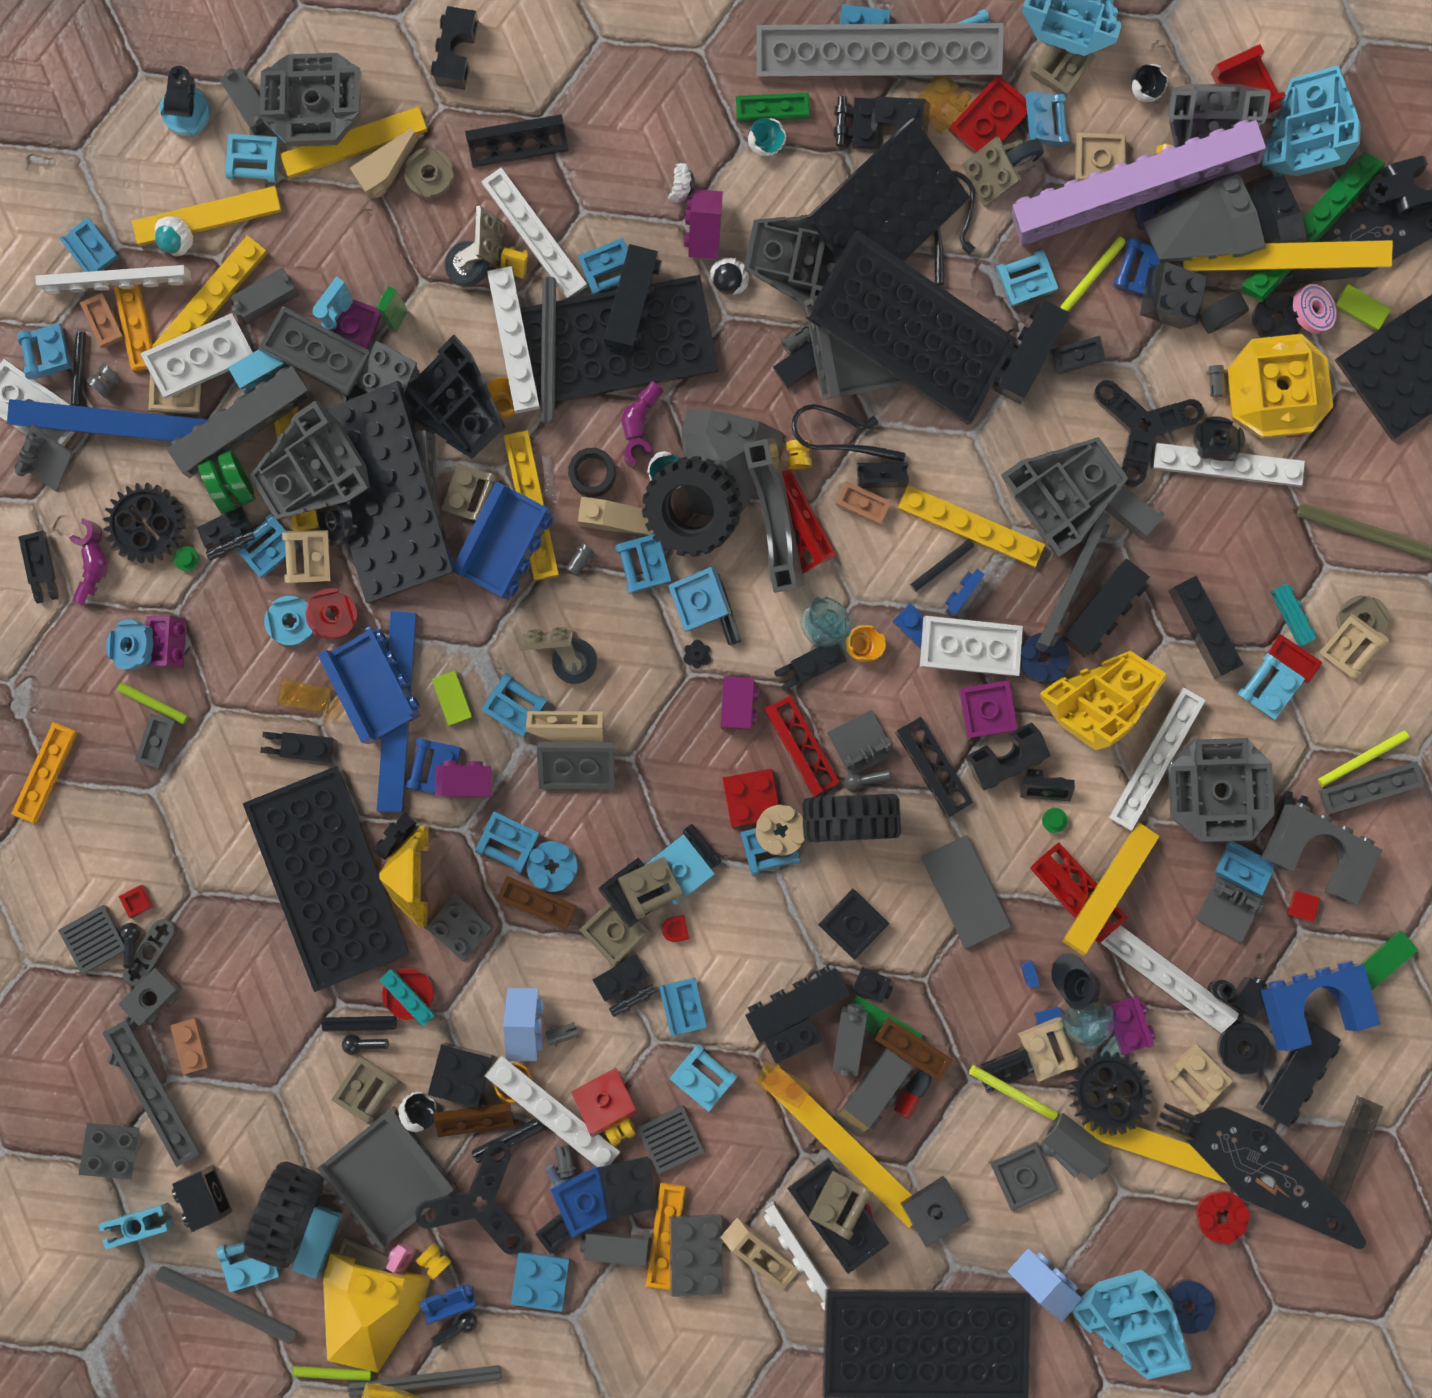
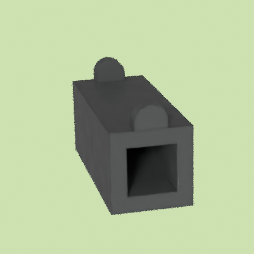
M241 67L236 70H228L224 77L220 79V82L253 134L258 136L269 129L260 117V97Z
M282 267L231 296L235 304L231 307L238 319L243 318L250 324L299 296V293Z
M1124 485L1105 508V511L1141 540H1144L1165 515L1163 511L1158 514Z
M848 1004V1006L842 1007L832 1072H838L843 1076H858L868 1010L863 1009L861 1005Z
M1059 1114L1048 1127L1043 1143L1089 1179L1093 1180L1099 1173L1103 1175L1111 1165L1109 1159L1112 1150L1066 1114Z
M592 1227L587 1230L586 1237H581L580 1252L584 1253V1260L645 1267L649 1230H644V1236L595 1231Z

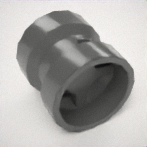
M103 363L99 367V372L96 375H91L86 381L105 398L110 393V389L113 386H117L122 379ZM102 375L110 382L109 384L101 377Z

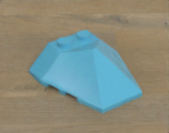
M1025 0L1022 12L1037 40L1044 42L1048 46L1065 49L1071 54L1085 56L1115 44L1121 29V22L1117 21L1116 17L1118 14L1117 8L1113 6L1114 0Z
M1339 65L1291 78L1285 92L1286 97L1281 103L1282 110L1278 119H1274L1272 124L1274 129L1271 137L1265 141L1266 150L1262 159V168L1292 176H1301L1344 165L1360 145L1361 122Z
M1142 1270L1099 1281L1081 1296L1082 1300L1072 1310V1313L1084 1329L1089 1333L1094 1331L1104 1339L1103 1344L1109 1349L1114 1347L1123 1355L1122 1359L1147 1380L1192 1368L1172 1301L1159 1283Z

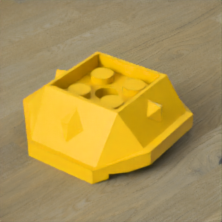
M1302 334L1251 339L1226 369L1231 419L1244 426L1259 438L1311 434L1333 407L1328 358ZM1277 381H1285L1287 383L1288 389H1279L1277 386Z

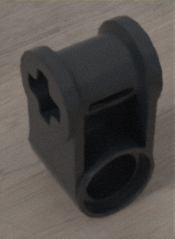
M175 66L168 73L167 89L164 97V112L166 115L191 118L194 111L196 85L189 71L183 66Z

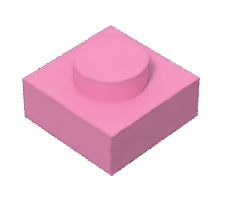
M409 1244L397 1245L389 1255L386 1269L393 1273H405L417 1249Z

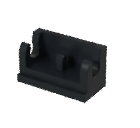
M858 462L857 486L861 488L907 487L909 483V475H907L908 462Z
M1023 1047L977 1065L978 1068L1007 1084L1030 1076L1035 1072L1028 1053ZM982 1082L986 1093L995 1090V1088Z

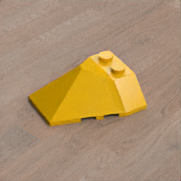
M1132 651L1101 662L1102 666L1090 671L1087 668L1080 671V675L1068 680L1066 677H1063L1040 693L1041 699L1059 725L1094 750L1112 746L1129 733L1167 678L1165 672Z
M420 825L394 850L379 874V879L393 902L418 927H427L428 902H420L421 851H428L429 826Z
M330 1253L323 1278L327 1361L378 1373L420 1310V1302L424 1301L430 1277L408 1271L405 1272L404 1276L354 1264L355 1258Z

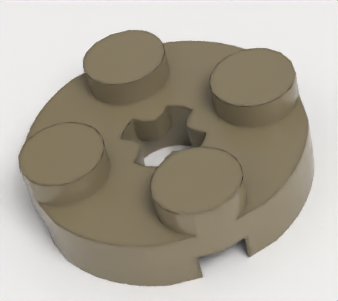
M420 149L408 158L405 165L404 175L409 189L415 195L423 197L425 200H432L445 194L455 179L450 159L440 150ZM428 169L431 171L434 169V177L431 179L424 178V170Z
M1363 595L1346 601L1336 615L1338 629L1351 614H1354L1356 617L1359 615L1362 617L1367 616L1369 618L1366 622L1367 625L1384 635L1387 633L1388 622H1390V615L1386 606L1376 598ZM1365 638L1359 646H1368L1372 641Z

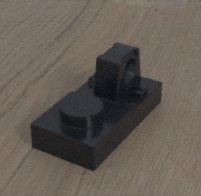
M1101 336L1051 349L1058 375L1106 361Z
M1027 769L1026 777L1023 778L1020 789V798L1070 802L1075 789V780L1063 777L1045 779L1043 770Z

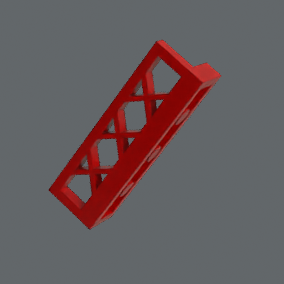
M791 469L782 471L793 528L798 529L800 533L799 542L796 541L802 573L804 574L820 563L829 561L837 555ZM804 549L809 551L814 559L808 565L803 558Z
M791 695L776 704L773 703L764 709L766 715L813 798L839 784L837 776ZM789 703L793 710L791 721L782 719L777 709ZM795 715L799 720L800 724L794 722ZM785 723H786V724H790L789 730H788L787 726L785 725ZM792 726L804 729L806 735L803 743L794 741L791 735ZM807 738H809L813 746L806 744ZM805 747L814 749L817 752L816 765L806 762L803 756ZM820 759H821L823 765L825 766V768H824V767H821V766H818V765H819V762H820ZM817 769L827 771L832 782L820 787L815 778Z
M1060 842L1054 845L1030 867L1032 872L1075 919L1089 899L1088 892H1093L1098 885ZM1057 852L1063 859V864H1058L1051 855ZM1071 873L1079 876L1081 884L1075 883L1071 878ZM1117 905L1112 914L1118 921L1115 924L1109 919L1106 921L1095 939L1098 944L1128 919Z

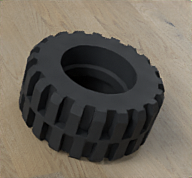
M693 456L690 459H687V457L679 458L677 461H672L662 468L646 487L647 493L643 495L642 503L645 504V508L642 509L643 518H648L645 526L648 531H654L655 535L652 538L657 543L660 540L665 543L663 548L669 552L672 549H676V554L684 556L686 553H690L691 557L699 556L701 553L706 555L716 547L719 548L729 538L739 523V513L742 511V502H739V497L741 496L740 489H735L733 484L736 480L732 475L728 477L724 473L727 469L722 465L716 467L714 460L707 458L703 461L701 456ZM681 485H693L707 493L714 507V516L708 525L699 528L690 527L676 517L671 506V495L676 488Z
M896 794L805 798L802 803L803 835L807 842L899 838L901 834L900 800Z
M288 1161L281 1162L276 1166V1169L273 1170L265 1184V1188L259 1197L245 1237L246 1241L244 1242V1252L249 1258L279 1269L290 1266L298 1254L312 1212L319 1204L324 1184L320 1173Z

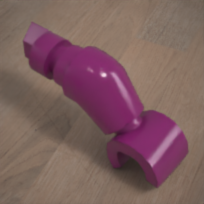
M653 381L645 391L642 390L637 397L638 402L634 401L631 406L628 405L625 408L621 417L625 438L629 440L623 458L625 463L631 468L635 467L637 461L631 455L632 449L640 448L645 454H650L652 451L651 446L641 438L644 437V423L649 412L647 409L652 408L664 392Z
M82 518L81 524L87 527L86 536L82 539L72 535L69 539L74 544L83 547L81 554L84 563L82 567L84 569L82 575L84 580L79 582L72 601L84 606L88 594L95 596L97 591L96 583H100L101 578L106 576L108 560L99 545L102 538L100 526L95 522Z

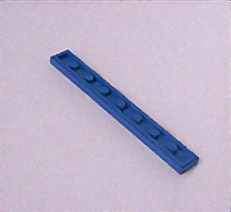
M9 399L7 424L13 426L31 427L33 424L37 428L168 442H173L181 436L185 437L192 432L196 425L209 421L207 419Z
M391 611L388 651H392L398 660L396 667L399 673H403L409 682L407 689L411 694L417 614ZM409 723L382 738L377 811L403 813Z

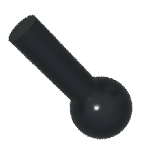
M132 922L124 924L120 929V937L125 941L123 967L126 969L134 967L135 941L139 939L141 934L139 926Z
M351 1034L347 1035L342 1041V1049L348 1055H355L360 1050L389 1048L388 1039H360L357 1035Z
M471 1312L462 1313L458 1317L457 1323L431 1338L435 1348L461 1332H473L478 1324L477 1317Z

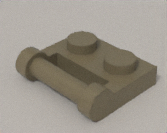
M1052 46L1040 64L1032 69L1031 75L1036 80L1043 81L1067 97L1096 55L1090 53L1082 56L1068 52L1053 74H1051L1047 69L1062 50V48Z
M458 463L441 510L476 522L495 482H499L500 477ZM482 480L485 482L479 502L475 512H470L469 509L479 481Z
M665 857L618 878V882L637 919L645 917V913L673 900L679 901L684 898L683 892L677 884ZM668 885L670 891L645 903H639L637 898Z
M360 1056L331 1100L365 1123L371 1124L375 1119L373 1115L392 1087L395 1088L399 1080L363 1056ZM379 1078L383 1083L367 1108L363 1110L359 1105L375 1080Z
M832 1170L808 1217L850 1240L853 1235L852 1230L866 1202L871 1200L874 1193ZM854 1191L859 1195L842 1226L836 1223L851 1192Z

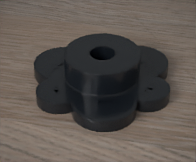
M694 640L691 645H687L684 649L686 654L683 659L687 665L693 664L694 668L699 669L701 665H708L711 661L709 655L710 647L704 645L701 640Z

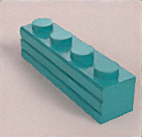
M1286 583L1270 591L1297 645L1301 647L1317 639L1315 637L1316 631L1308 623V616L1305 613L1303 614L1301 610L1302 605L1300 601L1293 595L1294 590L1292 586Z
M390 969L379 980L422 1026H425L436 1016L435 1012L426 1005L394 969Z

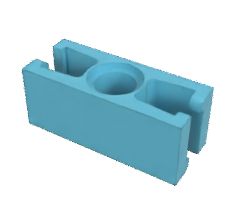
M257 350L229 366L228 369L239 388L247 394L254 390L259 383L270 381L276 377V373L282 368H289L291 366Z
M168 1202L98 1224L100 1232L106 1229L107 1231L111 1230L112 1226L121 1225L124 1237L115 1239V1237L104 1239L105 1250L172 1229L174 1227L172 1218L166 1219L167 1222L160 1226L153 1227L149 1217L150 1214L158 1212L159 1216L165 1215L164 1212L169 1210ZM133 1219L140 1222V1232L132 1228Z
M320 1204L314 1208L292 1271L314 1279L321 1274L341 1220L342 1212Z

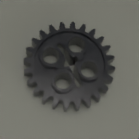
M136 483L134 491L129 486H126L127 494L125 495L118 491L117 494L120 499L118 501L110 500L114 507L106 508L105 510L111 515L110 517L103 518L105 522L109 523V526L103 528V531L111 533L106 538L107 541L114 542L111 548L115 551L120 549L118 555L123 558L128 554L127 560L131 562L137 557V562L140 564L144 563L145 558L149 563L153 564L154 556L162 561L163 552L172 555L170 547H179L175 542L176 538H184L179 533V530L186 529V526L180 523V521L186 519V516L178 514L183 509V506L180 504L175 505L178 499L175 496L169 498L171 492L167 489L162 492V487L159 485L152 489L150 483H146L144 489L139 483ZM151 501L150 509L143 512L142 505L144 502ZM132 506H134L141 517L146 519V524L159 536L158 540H155L151 532L143 527L141 520L130 510ZM131 516V524L128 527H123V520ZM166 519V527L163 530H158V523ZM147 535V543L139 546V538Z
M1109 1051L1104 1052L1103 1057L1098 1052L1093 1054V1060L1088 1056L1084 1059L1086 1066L1080 1063L1077 1067L1080 1073L1073 1072L1071 1074L1076 1081L1068 1083V1086L1073 1088L1074 1091L1067 1095L1068 1097L1075 1098V1102L1071 1103L1070 1107H1078L1079 1109L1074 1116L1083 1115L1084 1119L1081 1124L1084 1125L1090 1122V1131L1100 1127V1135L1106 1134L1108 1129L1111 1136L1117 1134V1129L1123 1135L1127 1133L1126 1126L1128 1129L1134 1130L1136 1128L1134 1122L1138 1124L1143 1122L1139 1114L1146 1115L1149 1113L1144 1108V1105L1152 1104V1101L1145 1098L1146 1095L1152 1093V1090L1145 1089L1144 1087L1150 1080L1141 1079L1145 1071L1137 1072L1135 1070L1138 1065L1137 1062L1129 1065V1056L1120 1060L1119 1052L1114 1053L1112 1058ZM1099 1070L1107 1072L1108 1082H1103L1099 1078ZM1090 1081H1092L1097 1087L1091 1086ZM1123 1082H1126L1130 1085V1095L1123 1092ZM1109 1088L1112 1090L1111 1094L1114 1096L1112 1098H1108L1109 1093L1106 1090ZM1089 1092L1094 1093L1098 1097L1097 1105L1089 1102ZM1123 1100L1129 1101L1130 1105L1128 1106ZM1112 1105H1117L1120 1108L1121 1115L1119 1118L1112 1114Z

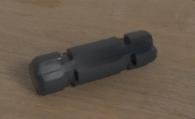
M690 824L683 830V834L688 840L692 841L691 844L700 856L706 859L705 862L711 869L715 868L721 863V859L716 853L712 852L713 849L704 837L697 833L699 831L696 827Z

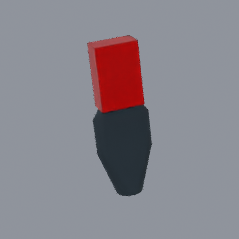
M922 1070L914 1075L907 1086V1091L905 1090L894 1111L909 1120L919 1104L920 1098L928 1090L932 1076Z

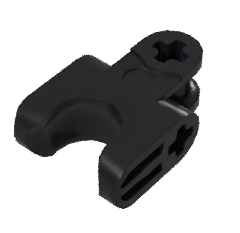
M1418 156L1386 166L1381 171L1382 178L1374 180L1362 196L1363 207L1372 213L1396 208L1399 217L1431 210L1432 189H1421L1413 180V178L1422 175L1429 165L1426 157Z

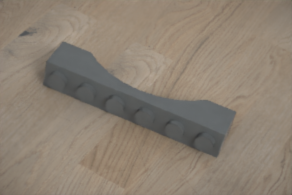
M775 437L745 443L743 445L748 469L757 489L765 521L769 572L773 592L798 589L805 585Z

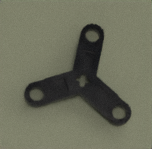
M1103 380L1094 389L1096 402L1129 431L1121 468L1125 474H1127L1128 468H1136L1140 473V477L1137 480L1127 479L1124 484L1129 487L1139 486L1145 480L1155 436L1195 425L1204 415L1202 403L1195 399H1188L1147 411L1114 381ZM1103 387L1111 388L1113 397L1111 399L1102 398L1100 389ZM1193 406L1197 410V416L1192 419L1188 416L1186 417V414H1184L1185 407ZM1141 420L1145 424L1149 423L1150 427L1147 428V432H1144L1143 429H1138L1137 426L1141 423Z
M494 1140L487 1144L470 1190L423 1201L417 1206L415 1211V1218L418 1224L423 1228L430 1229L475 1218L503 1252L509 1255L519 1253L524 1247L525 1237L495 1201L511 1158L509 1146L501 1140ZM496 1147H501L504 1149V1156L500 1160H493L491 1158L492 1150ZM479 1196L482 1200H486V1203L482 1204L481 1209L473 1205L477 1201L476 1197ZM433 1208L436 1212L434 1219L429 1221L423 1220L421 1218L423 1210ZM515 1234L518 1236L516 1246L508 1247L505 1245V1239L508 1235Z

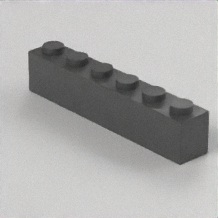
M293 366L282 368L276 373V377L270 381L259 383L253 392L238 397L232 406L217 411L208 422L199 423L185 437L176 438L171 443V446L167 448V451L181 473L191 478L199 473V464L208 460L217 461L219 455L235 449L314 395Z

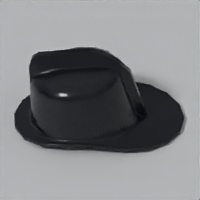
M1066 953L1055 960L1051 971L1052 981L1070 1008L1076 1010L1084 1009L1089 1004L1100 1000L1101 984L1098 977L1088 969L1077 955Z

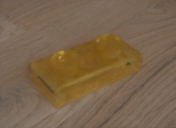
M282 679L277 704L328 714L333 689Z
M767 1060L754 1081V1084L798 1109L811 1088V1085Z

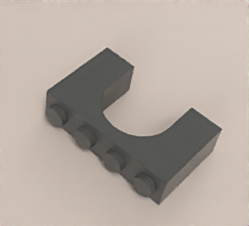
M1298 802L1296 805L1285 804L1261 860L1280 870L1293 872L1308 841L1315 836L1323 835L1332 842L1337 853V864L1325 893L1344 903L1358 905L1382 849L1374 846L1375 841L1367 837L1360 836L1359 838L1353 835L1354 831L1343 825L1336 826L1332 824L1331 818L1322 814L1315 815L1311 813V808Z

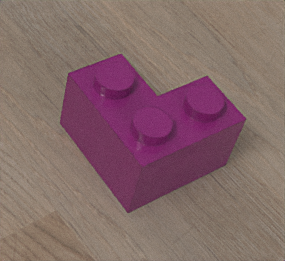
M694 189L693 198H688L685 225H690V231L685 232L684 247L689 248L688 257L718 259L723 191Z

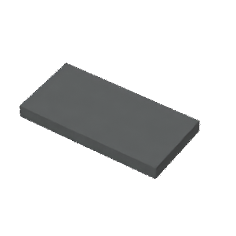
M284 306L280 309L258 347L263 353L289 366H293L296 370L347 396L351 393L364 370L371 351Z
M967 835L921 856L965 949L1011 927Z

